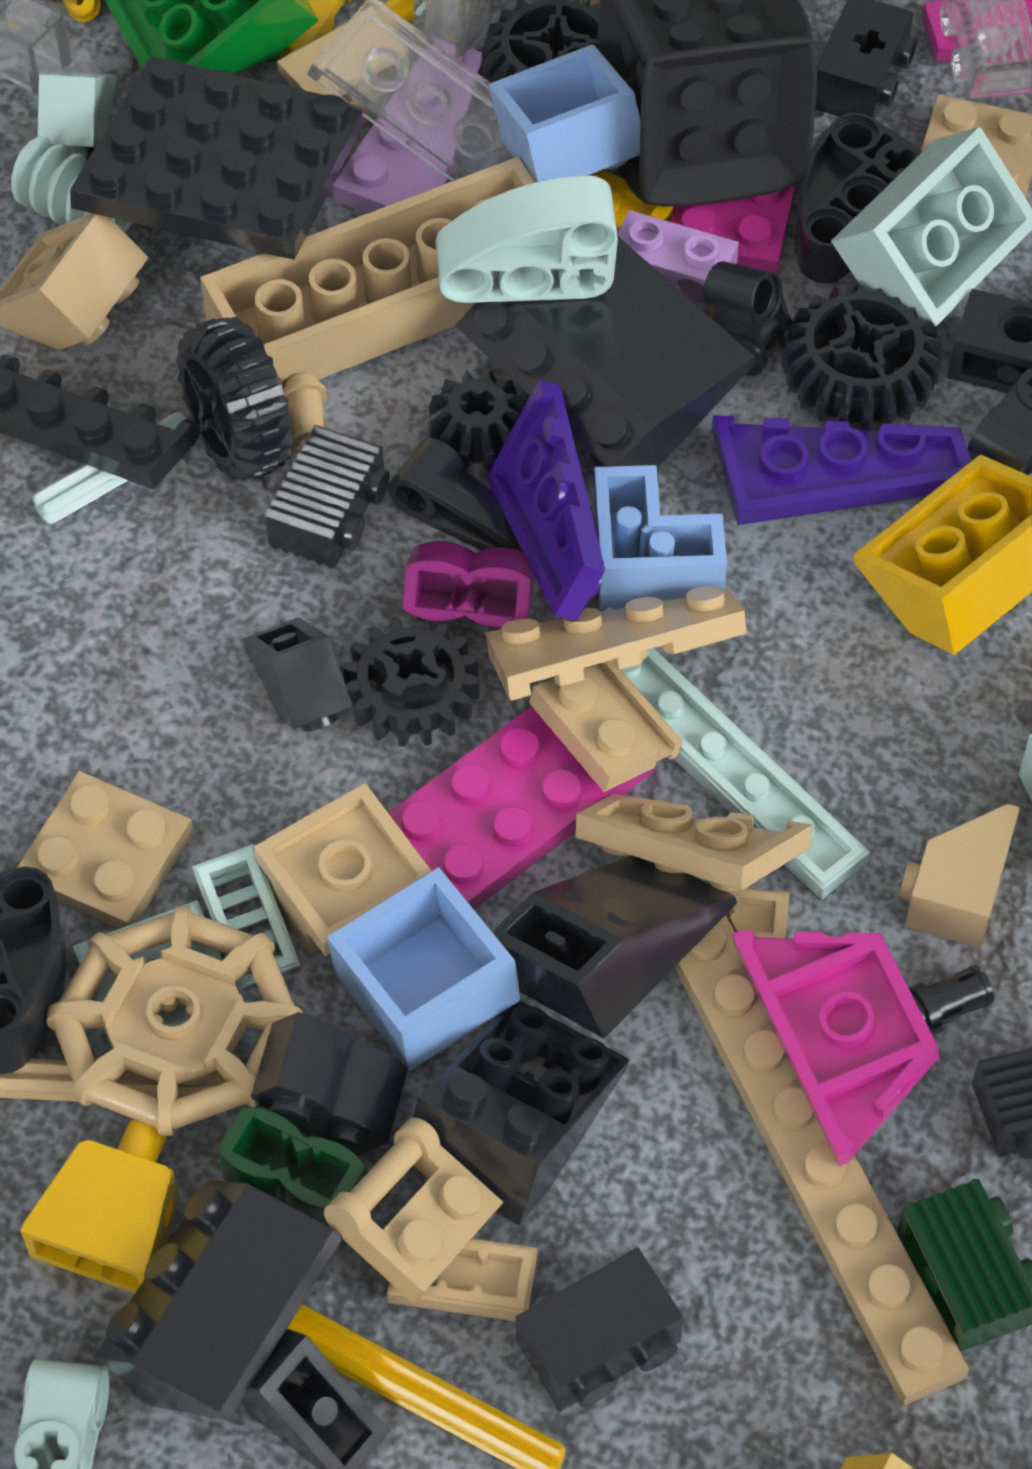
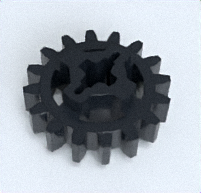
M395 617L391 618V631L384 634L374 626L368 629L369 646L358 642L352 644V661L343 664L344 683L352 707H354L355 723L358 726H362L373 721L375 739L380 741L389 731L397 733L398 745L405 747L410 735L419 734L420 739L427 746L432 744V731L439 728L449 736L455 734L454 716L466 720L471 718L472 700L479 699L480 695L477 655H468V640L465 636L449 641V624L442 622L431 631L426 629L425 619L417 617L413 628H404L400 619ZM442 663L450 671L453 682L447 680V671L440 668ZM371 680L376 682V690L383 694L380 699L370 686Z

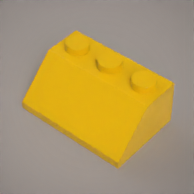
M980 454L853 554L854 563L909 633L952 655H956L1032 592L1031 476Z

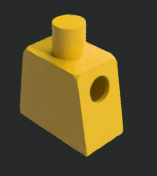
M131 1120L117 1149L91 1140L80 1142L23 1223L20 1232L29 1256L135 1294L146 1277L145 1270L148 1262L160 1248L168 1243L178 1203L179 1192L173 1170L165 1165L156 1163L167 1140V1136H159L158 1129L137 1120Z

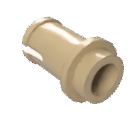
M311 374L292 376L285 382L283 389L284 394L289 399L287 403L288 412L293 418L291 431L294 435V442L292 446L293 448L296 447L298 452H301L303 443L307 442L308 434L312 433L313 425L327 428L323 406L327 401V390L319 382V379Z

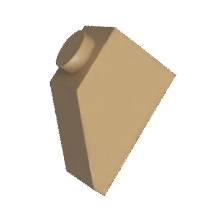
M1006 804L928 840L921 865L908 861L898 899L910 902L905 927L974 947H982L1020 807Z

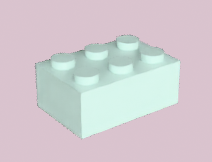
M976 127L936 139L831 242L865 293L874 294L881 287L885 297L891 299L898 297L901 305L904 307H914L917 312L918 321L933 322V325L937 326L971 292V288L974 289L1032 230V208L982 129Z

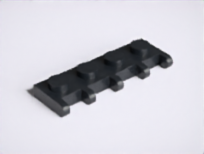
M8 354L0 357V432L153 490L198 440L200 426L196 422L184 419L173 430L155 423L157 413L156 409L152 406L141 403L129 414L107 406L109 394L105 389L93 386L83 396L60 388L62 377L58 372L45 369L36 379L18 373L20 369L18 358Z

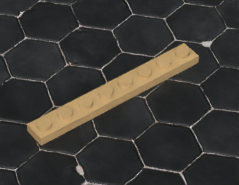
M725 915L674 969L901 1405L906 1406L965 1380L969 1367L857 1158L854 1156L848 1163L841 1166L838 1165L734 946L732 934L735 931Z

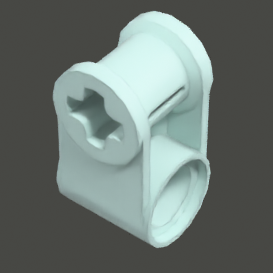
M39 1359L32 1361L25 1382L23 1413L14 1448V1461L18 1469H92L98 1434L105 1420L109 1399V1371L104 1365ZM55 1457H64L65 1460H55Z

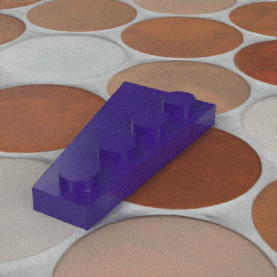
M539 379L489 471L486 480L497 498L555 616L577 621L588 600L592 599L599 591L602 577L606 570L560 385Z
M713 415L711 430L737 525L927 497L971 462L961 427L882 424L879 431L857 430L849 427V422L825 421L824 428L789 426V419L764 418L763 425L736 424L734 423V416Z

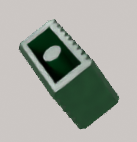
M973 1179L969 1183L960 1184L954 1189L948 1188L942 1193H935L931 1197L922 1198L916 1203L910 1202L902 1208L897 1227L899 1238L903 1241L905 1250L909 1253L915 1269L960 1352L1032 1325V1261L1029 1258L1019 1260L1008 1238L1013 1235V1225L1009 1212L998 1196L988 1197L980 1179Z

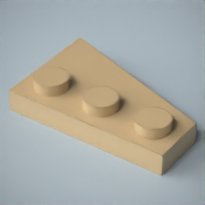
M612 794L576 814V838L600 845L601 849L608 854L618 856L631 855L653 862L655 867L663 872L687 873L708 880L714 888L722 891L736 892L745 890L753 883L811 848L812 824L789 821L786 825V830L780 832L755 828V815L730 812L727 817L697 819L692 818L693 812L689 805Z

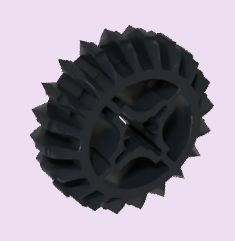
M517 0L514 11L508 9L501 10L497 22L489 24V31L486 34L484 46L482 47L483 77L487 88H489L488 84L553 60L557 56L561 57L592 44L598 49L600 3L587 6L585 0H535L534 3L530 4L524 0Z
M857 283L852 293L845 294L836 286H834L829 294L828 299L814 294L808 308H798L797 314L793 318L794 324L789 325L784 335L781 366L783 367V373L786 374L788 392L798 393L797 399L800 402L801 409L816 406L815 413L819 422L829 416H834L837 418V421L859 422L863 430H868L872 421H878L881 424H892L895 422L896 416L909 421L916 410V406L925 407L926 402L931 397V391L934 390L935 385L939 381L942 348L941 341L936 339L937 332L933 322L918 321L917 312L914 307H904L901 305L898 297L893 299L885 297L881 287L874 294L864 293L859 283ZM903 366L901 369L894 372V368Z
M237 317L211 319L197 324L194 329L184 332L183 338L179 340L176 363L180 370L177 379L183 389L184 396L182 399L187 405L189 420L198 423L200 426L198 439L202 440L205 445L207 456L214 459L216 467L232 480L239 479L243 481L252 477L257 479L273 473V469L284 466L285 461L291 458V446L294 442V435L290 427L292 426L293 418L288 412L287 403L289 399L284 394L281 385L282 378L277 375L273 358L267 355L264 342L259 337H255L254 330Z

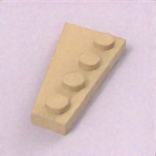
M715 586L698 587L687 592L686 597L665 601L655 597L636 598L627 602L625 608L603 612L594 608H584L577 621L563 618L539 623L533 619H517L505 623L501 630L485 632L489 658L510 701L530 696V683L554 677L555 683L560 687L585 680L583 669L599 663L613 665L619 670L642 664V660L649 654L648 649L660 646V649L666 653L677 654L747 634L743 607L730 589L723 590Z

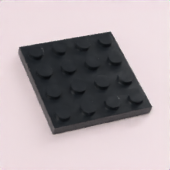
M150 56L70 189L71 209L295 260L365 123V104L345 100L336 95H323L292 88L282 83H269L242 77L229 71H215L184 64L175 59H161Z

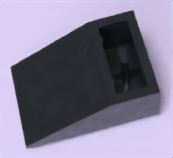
M629 856L532 892L492 933L515 960L519 992L605 1039L738 902L734 895L716 889L711 884L693 875L663 872L657 869L653 862Z
M520 1000L497 1015L418 1098L413 1118L422 1119L430 1124L439 1136L440 1145L503 1201L495 1212L520 1225L552 1187L627 1069L630 1059L606 1047L601 1041L574 1030L548 1016L543 1010L530 1006Z

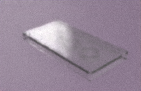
M366 0L312 63L307 74L309 77L332 94L343 98L348 105L362 110V116L451 181L514 158L502 141L488 86L490 82L379 0Z

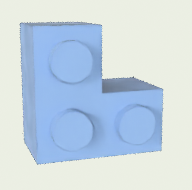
M656 465L595 467L594 525L606 570L598 591L600 611H604L608 607H611L613 610L625 608L627 602L641 597H655L662 601L686 597L687 592L698 587L715 586L725 590L727 558L723 514L660 516Z

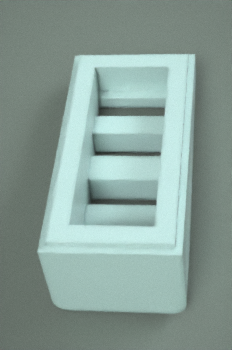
M254 844L192 866L193 875L210 920L237 930L267 920L271 930L264 934L278 946L280 955L275 956L281 974L300 967L298 957L267 876L255 860ZM249 875L253 885L221 897L217 896L216 887ZM255 898L259 899L261 908L226 920L223 910ZM247 974L235 981L238 990L256 984L253 974Z

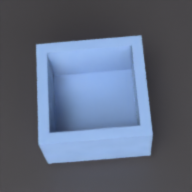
M594 44L488 84L502 141L514 158H520L535 182L562 177L585 176L603 169L618 168L629 159L640 155L641 121L635 94Z
M439 867L327 936L336 978L409 1072L520 1001L515 960Z

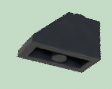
M298 617L242 639L245 650L279 718L292 729L301 727L302 731L308 732L324 728L338 719L337 712L352 707L328 635Z
M286 1329L241 1401L262 1425L317 1469H359L390 1432L308 1336L290 1329Z

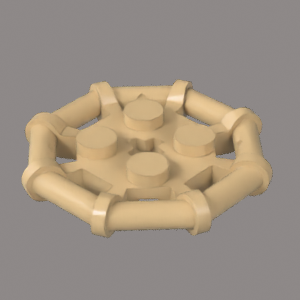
M176 906L174 913L108 935L98 932L87 941L89 946L87 954L59 1002L50 1005L47 1012V1025L56 1032L74 1082L72 1095L83 1106H89L94 1103L157 1128L159 1136H174L175 1129L245 1104L250 1107L258 1105L251 1098V1093L273 1022L296 1012L303 1013L292 1001L273 955L275 943L264 933L253 936L191 912L190 906ZM192 941L225 953L227 956L221 961L190 949ZM171 942L172 947L161 950L162 958L145 963L144 957L135 960L129 957V955ZM107 971L117 976L103 1002L91 1000ZM247 974H253L263 1001L244 1003L241 994L239 995L235 981ZM178 1004L187 1006L186 1014L189 1020L181 1025L165 1026L163 1019L158 1016L161 1010L166 1012L174 1011ZM105 1027L112 1050L95 1061L85 1030ZM246 1028L263 1030L260 1039L244 1066L241 1060L232 1054ZM126 1070L158 1082V1099L115 1081ZM215 1071H218L226 1081L178 1099L177 1085L180 1083L188 1086L201 1084Z

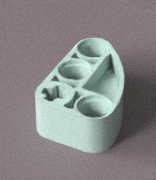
M587 175L545 180L506 191L464 212L443 227L436 237L441 293L447 299L462 303L586 299L605 293L611 287L614 280L618 241L610 185L597 176Z

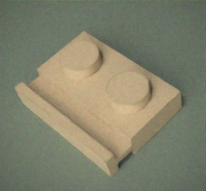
M599 663L585 667L583 669L585 680L560 687L555 683L553 677L534 686L532 689L530 705L603 792L655 768L657 761L665 757L671 760L678 756L682 744L680 737L624 672L613 665Z

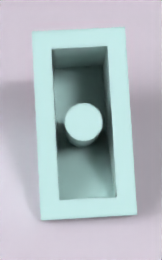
M64 71L39 74L38 136H46L51 141V144L65 146L69 150L70 155L79 153L84 157L88 156V147L97 146L108 128L117 86V75Z

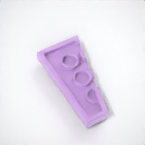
M434 36L332 186L333 200L365 213H370L449 183L454 160L458 158L461 148L463 129L466 121L469 120L483 74L482 52Z

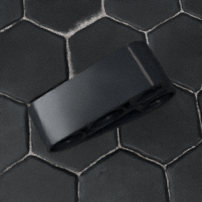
M848 113L835 119L815 143L811 150L808 168L802 174L796 217L795 247L801 273L807 279L816 283L828 284L837 282L850 272V269L831 240L923 152L907 139L865 114Z
M26 866L0 872V1075L12 1073L22 1068L31 1059L50 1028L47 1025L48 1008L50 1005L59 1002L65 985L67 967L65 941L53 884L45 872L38 868Z

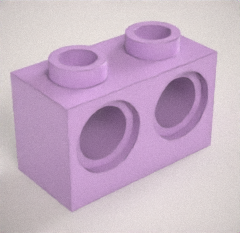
M628 210L617 235L710 316L703 299L704 283L707 274L717 262L728 261L737 263L739 242Z

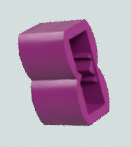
M433 541L422 543L414 547L406 565L402 609L426 620L447 621L465 615L479 624L501 628L509 621L528 619L533 602L535 575L524 553L519 550L490 548L474 553L470 549L452 542Z

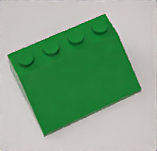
M105 0L142 70L150 56L161 59H175L184 64L215 71H229L234 74L277 56L319 21L308 0Z

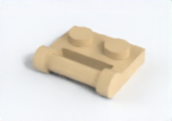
M419 1118L408 1119L395 1133V1144L350 1192H340L324 1210V1217L328 1225L341 1235L347 1244L413 1304L503 1203L502 1200L440 1145L439 1136L434 1128ZM414 1165L429 1180L384 1229H381L371 1219L370 1212Z

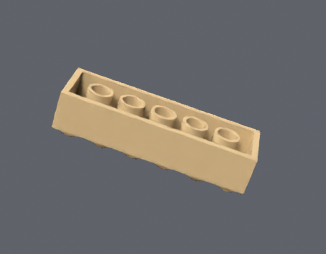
M515 157L307 236L295 260L262 253L200 277L206 321L237 317L243 323H247L254 330L255 337H259L264 342L267 355L273 358L277 375L282 378L281 385L283 389L285 382L292 376L311 374L318 379H322L455 327L457 322L475 303L455 302L447 299L441 293L436 251L437 234L458 216L485 200L506 191L535 183L520 158Z

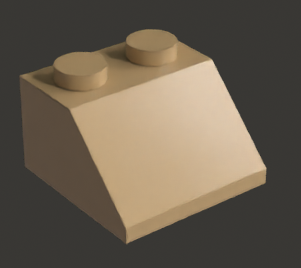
M88 213L40 234L0 287V327L56 350H62L80 342L84 345H89L107 329L110 320L106 315L114 304L124 301L139 284L136 274L149 257L110 217Z

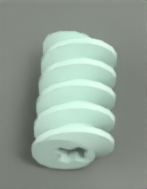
M46 136L34 138L20 151L14 164L11 176V191L14 199L26 208H33L39 215L50 217L58 225L88 214V212L71 209L70 189L85 166L87 159L79 153L70 155L69 150L61 144L51 146V141ZM111 218L124 233L132 225V222Z

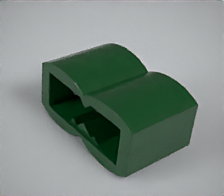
M243 1107L218 1146L225 1182L248 1183L328 1227L330 1226L324 1217L325 1207L340 1192H350L366 1175L363 1163L346 1147L324 1138L303 1137L290 1121L279 1114L261 1108Z

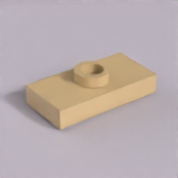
M471 1239L414 1304L390 1282L387 1292L388 1303L516 1321V1316L528 1310L531 1305L538 1248Z

